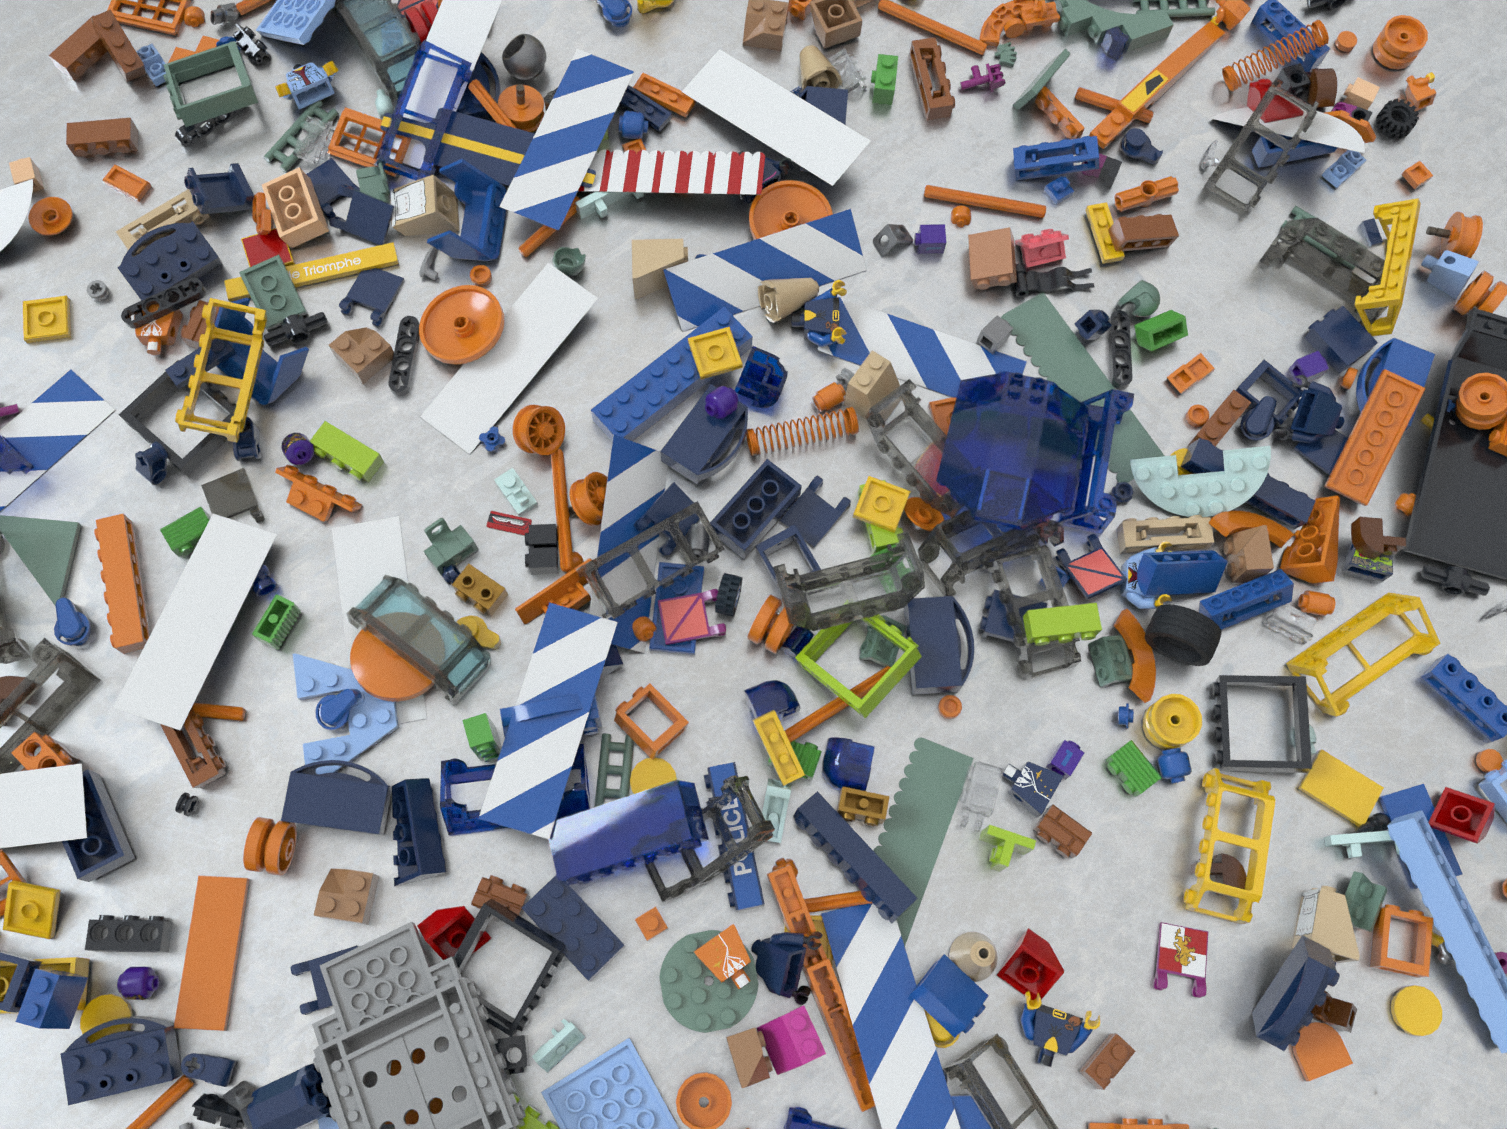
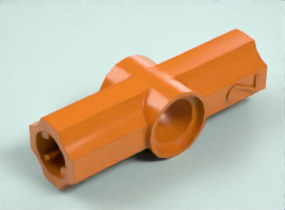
M1172 176L1157 181L1145 180L1138 187L1116 193L1114 196L1115 206L1121 212L1138 206L1148 207L1154 201L1176 195L1179 192L1178 181L1176 177Z

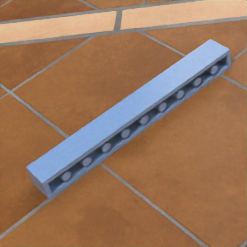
M1423 811L1396 817L1387 825L1389 836L1395 841L1401 860L1409 868L1412 882L1418 886L1422 894L1423 904L1426 908H1429L1433 916L1434 925L1441 932L1445 940V947L1452 954L1456 962L1457 971L1463 976L1467 984L1468 993L1475 1000L1479 1008L1480 1017L1486 1022L1490 1030L1493 1043L1498 1046L1501 1054L1507 1053V977Z

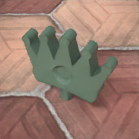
M1011 42L998 45V52H995L994 56H1000L999 64L1013 67L1017 57H1013L1017 55V52H1014L1015 47H1010Z

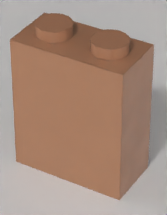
M1010 227L968 235L970 276L975 289L985 290L992 286H1008L1011 283L1017 282L1014 236Z

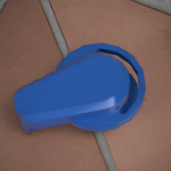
M597 0V3L603 8V16L607 21L616 27H624L629 23L632 15V6L628 0ZM627 7H630V13L627 12Z
M67 598L58 599L56 601L57 621L54 626V635L64 645L79 646L84 644L90 636V621L85 615L77 611L72 601ZM61 637L66 638L67 642L61 640Z
M345 689L337 695L323 697L318 702L315 710L318 723L328 730L339 729L344 726L348 721L350 709L357 703L359 698H362L361 692L358 689ZM324 723H327L328 725L336 726V727H329V726H326Z

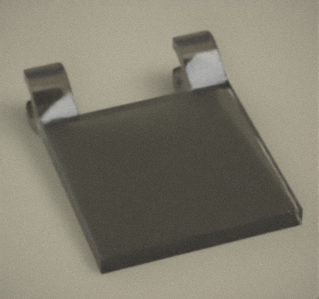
M244 468L201 485L212 514L231 518L250 510L251 516L255 519L256 523L265 520Z

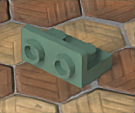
M881 615L886 621L885 624L889 627L891 625L896 626L902 632L901 636L904 635L905 625L886 615ZM868 625L866 639L861 645L859 658L862 660H872L884 667H892L899 648Z
M1122 635L1104 636L1088 644L1101 687L1111 683L1132 680L1133 668Z
M1356 871L1353 872L1345 893L1352 926L1371 932L1386 896L1387 888L1372 883L1363 873Z

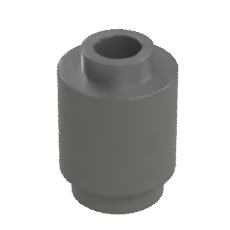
M692 524L691 529L688 530L686 552L692 558L699 559L708 554L710 532L707 525Z

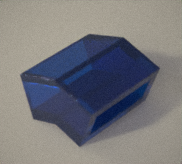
M1118 26L1108 29L1101 44L1106 56L1118 61L1129 36L1122 33Z
M798 624L782 645L781 651L791 658L796 657L810 642L814 634L806 626ZM803 635L804 637H803V638L801 639V641L798 643V645L796 646V648L793 649L794 645L797 643V641H798V640L800 639V637Z

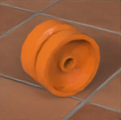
M1406 15L1395 16L1386 23L1382 32L1376 38L1373 44L1374 56L1382 65L1390 69L1406 68L1413 63L1418 53L1425 46L1428 40V32L1425 26L1414 17Z
M1484 270L1464 290L1453 310L1461 315H1465L1475 306L1476 309L1493 313L1507 295V284L1499 281L1490 288L1494 281V276Z
M1478 373L1468 377L1461 384L1455 404V411L1459 420L1466 426L1478 430L1490 429L1499 425L1505 419L1507 413V381L1491 373Z
M769 595L757 614L747 639L759 644L769 634L765 642V649L777 654L794 627L799 609L789 604L778 615L782 601L773 595Z
M257 817L249 829L243 855L245 869L255 872H262L266 869L268 874L284 875L291 864L297 840V827L295 823L278 821L275 824L273 819Z
M708 1072L696 1073L687 1078L679 1088L676 1098L677 1113L682 1122L690 1129H717L728 1118L732 1106L731 1093L726 1083L716 1074ZM701 1097H706L709 1100V1104L706 1107L700 1106L699 1099Z

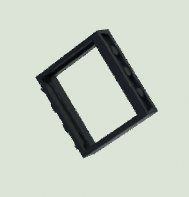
M165 371L128 405L119 416L150 445L154 442L160 443L167 452V459L189 477L227 441V437L209 433L182 459L137 420L175 385ZM203 382L200 389L229 413L222 422L230 423L235 413L236 404L230 405L227 402L228 398L220 390L215 392L211 389L213 386L211 383Z
M1219 675L1216 682H1213L1212 693L1213 696H1217V705L1213 706V716L1218 718V727L1214 729L1215 741H1219V750H1216L1215 758L1217 764H1220V771L1308 773L1312 769L1306 676ZM1227 685L1292 686L1297 761L1230 760Z
M491 898L481 907L454 956L460 974L493 915L552 952L515 1019L477 996L479 1004L484 1005L488 1013L486 1022L512 1037L518 1030L522 1032L527 1025L529 1018L526 1016L530 1009L534 1011L540 1002L541 997L538 995L542 988L546 989L553 978L550 973L554 966L558 968L563 961L565 954L562 952L566 945Z

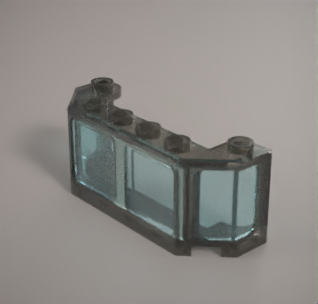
M336 0L335 6L332 8L335 17L339 22L344 23L377 73L380 83L386 88L387 96H389L392 102L402 98L422 51L420 47L421 41L417 33L411 32L406 17H401L398 5L396 3L393 4L391 0Z
M385 575L383 580L356 607H352L346 613L349 623L357 629L361 626L363 631L368 630L431 680L435 684L436 689L442 690L447 694L445 699L454 706L491 667L490 653L479 644L472 635V631L466 625H459L448 611H441L436 607L435 601L428 596H422L414 584L410 582L407 584L400 578Z

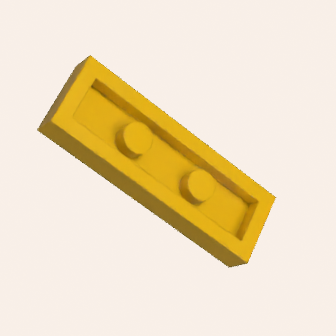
M1107 202L1087 206L1085 211L1102 263L1122 261L1125 257L1124 252L1115 251L1108 229L1114 222Z
M775 710L752 720L782 785L784 786L804 776L805 774Z

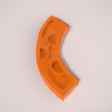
M1013 0L996 7L984 22L979 40L987 43V46L998 47L1004 25L1011 19L1022 18L1020 9L1037 5L1038 0Z
M1233 510L1221 512L1209 521V524L1225 537L1233 533L1267 525L1269 541L1280 548L1294 535V533L1279 523L1246 511Z
M1126 608L1121 611L1114 627L1122 635L1128 649L1132 650L1135 663L1132 664L1133 674L1129 688L1146 703L1152 698L1156 682L1154 654L1152 647L1145 640L1146 633L1135 616Z

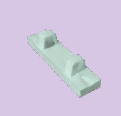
M594 192L575 202L577 214L583 219L597 212L603 218L608 215L606 206L633 193L636 199L643 197L644 194L643 192Z
M1388 831L1339 834L1324 837L1325 847L1346 846L1349 858L1362 857L1361 844L1394 842L1396 852L1399 854V849L1395 841L1390 838Z

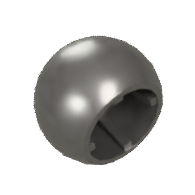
M524 33L511 40L502 54L505 69L513 77L520 80H528L539 76L544 70V64L547 59L546 51L541 41L535 36Z

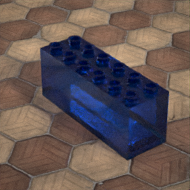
M674 780L555 820L548 840L558 882H568V885L577 883L583 885L593 882L595 877L605 878L612 876L616 870L622 869V871L634 869L638 863L649 864L656 862L659 856L665 855L670 857L680 854L679 849L688 848V850L699 848L702 846L701 842L709 840L695 783Z

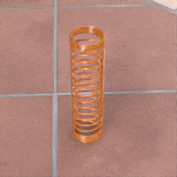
M1320 20L1312 22V25L1308 24L1306 28H1300L1299 32L1294 31L1293 35L1288 34L1287 38L1282 37L1281 41L1276 40L1275 44L1271 43L1269 47H1263L1262 51L1257 50L1256 54L1251 53L1250 57L1245 56L1244 60L1239 59L1238 63L1233 62L1232 67L1228 65L1222 68V75L1227 87L1232 92L1237 90L1238 87H1242L1240 78L1234 70V64L1238 66L1244 84H1248L1247 77L1240 66V61L1244 63L1249 79L1252 82L1254 81L1252 71L1246 63V58H1249L1255 76L1258 79L1260 78L1259 70L1252 60V55L1256 56L1261 73L1266 75L1264 64L1258 56L1259 51L1263 55L1266 68L1269 72H1272L1271 63L1264 53L1265 48L1269 52L1274 68L1278 69L1276 57L1270 50L1271 45L1274 46L1277 59L1282 66L1285 65L1284 58L1290 63L1291 58L1283 44V39L1287 41L1289 52L1294 60L1297 59L1296 51L1299 56L1303 57L1302 47L1308 54L1309 46L1312 50H1315V43L1318 47L1328 44L1329 36L1324 24ZM1308 26L1311 27L1313 38L1307 30ZM1301 30H1305L1306 39L1301 34ZM1295 33L1299 34L1301 45L1295 37ZM1308 35L1313 43V47L1309 41ZM1289 36L1293 37L1295 49L1289 41ZM1302 39L1304 40V42H1305V44H1306L1307 50H1306L1305 47H1304V44H1303V42H1302ZM1277 42H1279V43L1281 44V50H1282V53H1283V55H1284V58H1283V56H1282L1280 50H1279L1278 47L1276 46V43H1277ZM1296 42L1300 48L1301 54L1297 48Z
M849 407L844 412L841 409L837 413L832 411L831 415L825 412L824 418L821 414H818L817 419L814 415L811 416L810 420L805 416L803 421L798 418L797 423L791 419L790 426L787 421H784L783 427L779 422L776 428L773 424L769 426V429L764 425L762 431L759 427L756 428V434L754 429L749 428L747 429L746 437L751 456L761 455L758 430L763 439L765 453H768L765 442V428L770 438L772 451H775L771 427L775 431L778 448L781 451L778 424L783 433L786 449H788V443L785 435V423L790 432L792 446L795 448L792 422L797 430L799 445L802 446L799 420L804 429L806 444H809L805 428L806 419L810 425L813 443H815L812 417L817 424L819 440L821 442L823 440L819 426V416L824 423L826 439L829 440L826 414L830 419L834 439H836V432L832 421L833 413L837 418L840 437H843V431L839 420V412L844 417L846 434L848 436L850 434H858L859 425L856 412L853 407Z

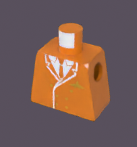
M152 304L148 311H157L159 304ZM179 309L135 329L136 337L143 345L147 346L148 354L160 355L162 345L175 344L183 317Z
M734 924L694 951L696 957L721 983L731 978L739 990L751 981L743 970L745 966L751 963V960Z

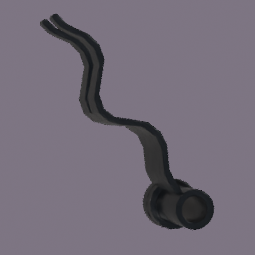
M1016 264L1017 282L1014 283L1016 296L1024 297L1029 294L1028 290L1049 292L1059 287H1069L1074 291L1094 288V283L1075 284L1068 278L1063 277L1078 278L1092 273V268L1071 271L1066 267H1057L1042 273L1027 271L1026 264Z

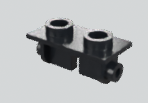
M235 24L239 28L238 31L233 33L236 44L245 51L244 53L253 63H262L265 55L270 59L272 58L266 51L268 49L267 46L259 39H255L256 34L249 27L243 28L239 24Z
M204 1093L192 1104V1107L195 1108L193 1116H196L197 1120L216 1124L218 1116H221L220 1126L230 1129H243L245 1126L240 1111L223 1098H219L216 1094Z

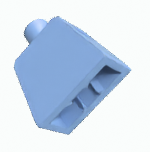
M1446 250L1439 259L1427 254L1421 266L1432 271L1427 279L1430 284L1452 298L1457 299L1479 261Z

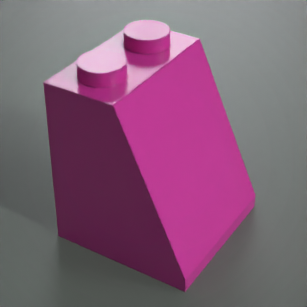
M804 1005L757 1027L758 1032L762 1031L766 1043L764 1047L777 1075L800 1067L826 1054Z

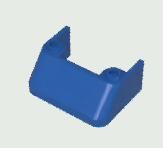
M464 159L440 168L439 172L455 182V196L460 202L465 204L461 235L459 236L449 230L427 239V243L456 259L491 261L498 258L506 209L499 206L507 192L506 188Z
M243 298L232 303L248 306L250 300ZM223 307L219 308L215 327L247 335H253L254 328L253 324L245 318V312ZM228 341L236 354L216 367L228 377L243 379L251 346ZM304 347L280 355L278 362L263 350L252 397L262 405L274 402L300 377L309 349Z

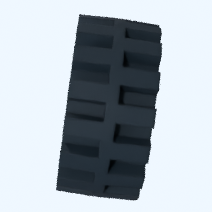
M724 573L718 589L715 604L716 613L728 616L735 615L741 593L742 577Z

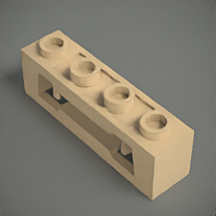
M187 189L117 230L116 233L129 250L140 237L153 229L175 223H191L192 221L195 225H199L210 218L209 214L200 213L198 207L193 204L190 190ZM186 200L187 203L177 206V209L174 210V205ZM143 225V229L139 228L136 233H130V231L134 230L138 226ZM176 231L166 232L150 239L137 250L133 257L140 254L154 241L169 236Z
M1193 515L1182 519L1179 516H1172L1161 520L1157 517H1150L1141 521H1137L1135 518L1125 519L1117 527L1120 554L1139 553L1154 547L1159 549V545L1164 541L1172 544V546L1166 547L1164 552L1207 550L1214 543L1212 526L1209 524L1211 518ZM1185 531L1182 536L1151 537L1149 540H1144L1147 538V535L1175 534Z

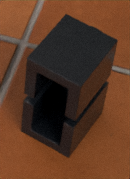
M556 524L529 525V532L525 533V546H529V554H525V567H529L531 575L559 574Z

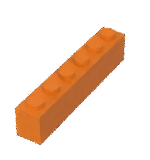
M125 514L97 519V528L94 529V534L100 546L97 554L103 566L100 574L106 586L104 600L109 606L107 620L112 627L113 634L110 635L113 648L123 654L142 650L150 635L132 521Z

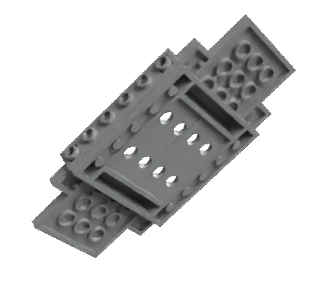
M414 922L403 925L320 965L335 1013L312 1024L319 1044L313 1050L315 1054L313 1061L316 1070L319 1073L321 1072L323 1078L322 1090L325 1096L329 1097L332 1106L329 1109L330 1115L337 1122L339 1129H381L382 1125L388 1121L394 1124L395 1129H518L525 1125L523 1121L525 1117L524 1109L521 1103H517L513 1093L516 1092V1088L512 1079L506 1076L504 1070L507 1067L506 1061L502 1053L498 1054L495 1046L498 1043L497 1037L493 1029L488 1028L486 1022L488 1013L484 1005L479 1004L477 996L480 993L474 981L471 982L470 979L465 977L462 978L454 957L430 966ZM441 1037H446L449 1041V1047L445 1052L440 1053L436 1050V1041ZM421 1048L425 1052V1059L422 1063L415 1064L412 1061V1054L416 1049ZM393 1060H398L402 1066L400 1073L396 1076H392L388 1072V1066ZM373 1071L377 1074L378 1080L375 1086L369 1088L365 1085L364 1078L367 1073ZM459 1086H463L467 1090V1097L462 1102L455 1101L453 1097L454 1090ZM434 1098H440L443 1102V1108L438 1114H433L429 1109V1104ZM414 1109L418 1112L419 1120L415 1125L409 1126L405 1121V1116L408 1111Z

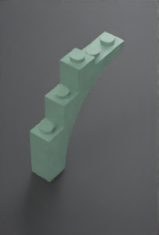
M1054 0L1058 11L1061 12L1058 25L1066 36L1088 29L1090 37L1094 39L1096 44L1118 37L1120 45L1124 47L1126 52L1168 38L1174 26L1165 9L1152 13L1129 14L1107 10L1087 0Z

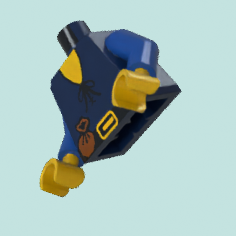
M836 280L831 289L806 302L805 314H792V327H804V338L819 347L845 343L842 335L847 333L843 328L839 327V298L837 294L845 296L847 290L841 288L845 286V283L841 280Z
M1030 992L1025 993L1026 1004L1021 1016V1024L1025 1037L1029 1040V1045L1040 1048L1037 1059L1038 1064L1051 1067L1054 1054L1067 1056L1068 1053H1073L1087 1040L1093 1029H1097L1100 1026V1015L1095 1021L1090 1020L1092 1011L1086 1012L1085 1022H1082L1083 1018L1042 1005L1039 993H1037L1035 1000H1030Z

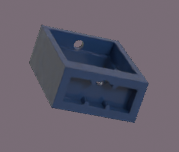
M1264 359L1235 391L1251 402L1246 408L1248 411L1254 409L1260 401L1251 395L1248 390L1259 378H1262L1289 400L1277 415L1273 413L1274 423H1278L1281 426L1289 417L1286 412L1289 409L1294 411L1298 407L1299 398L1302 396L1303 390L1301 388H1293V382Z
M795 524L755 545L759 558L782 597L785 595L792 596L803 585H812L820 579L821 568ZM795 541L812 571L784 586L767 556Z
M0 950V960L17 964L3 1001H0V1010L19 1013L34 971L40 968L42 962Z

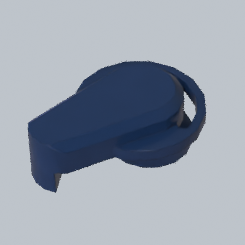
M1139 128L1130 129L1122 138L1121 148L1127 156L1139 158L1153 165L1159 162L1163 150L1159 151L1151 145L1150 138L1143 130Z
M1270 396L1263 397L1254 409L1244 414L1240 424L1241 430L1247 438L1256 441L1263 440L1273 432L1275 426L1273 413L1277 405L1275 398ZM1244 422H1246V423H1245V426H1246V429H1247L1248 434H1246V432H1245V430H1244V425H1243Z

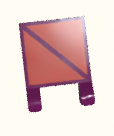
M718 589L658 600L666 645L726 635V625L724 623L709 627L704 603L716 602Z

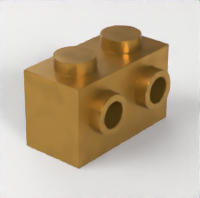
M469 563L452 584L456 591L455 595L464 602L467 600L474 604L473 608L483 615L486 612L492 616L508 596L503 586Z
M842 787L837 812L846 821L854 822L855 819L865 820L864 824L878 826V824H883L886 820L890 796Z

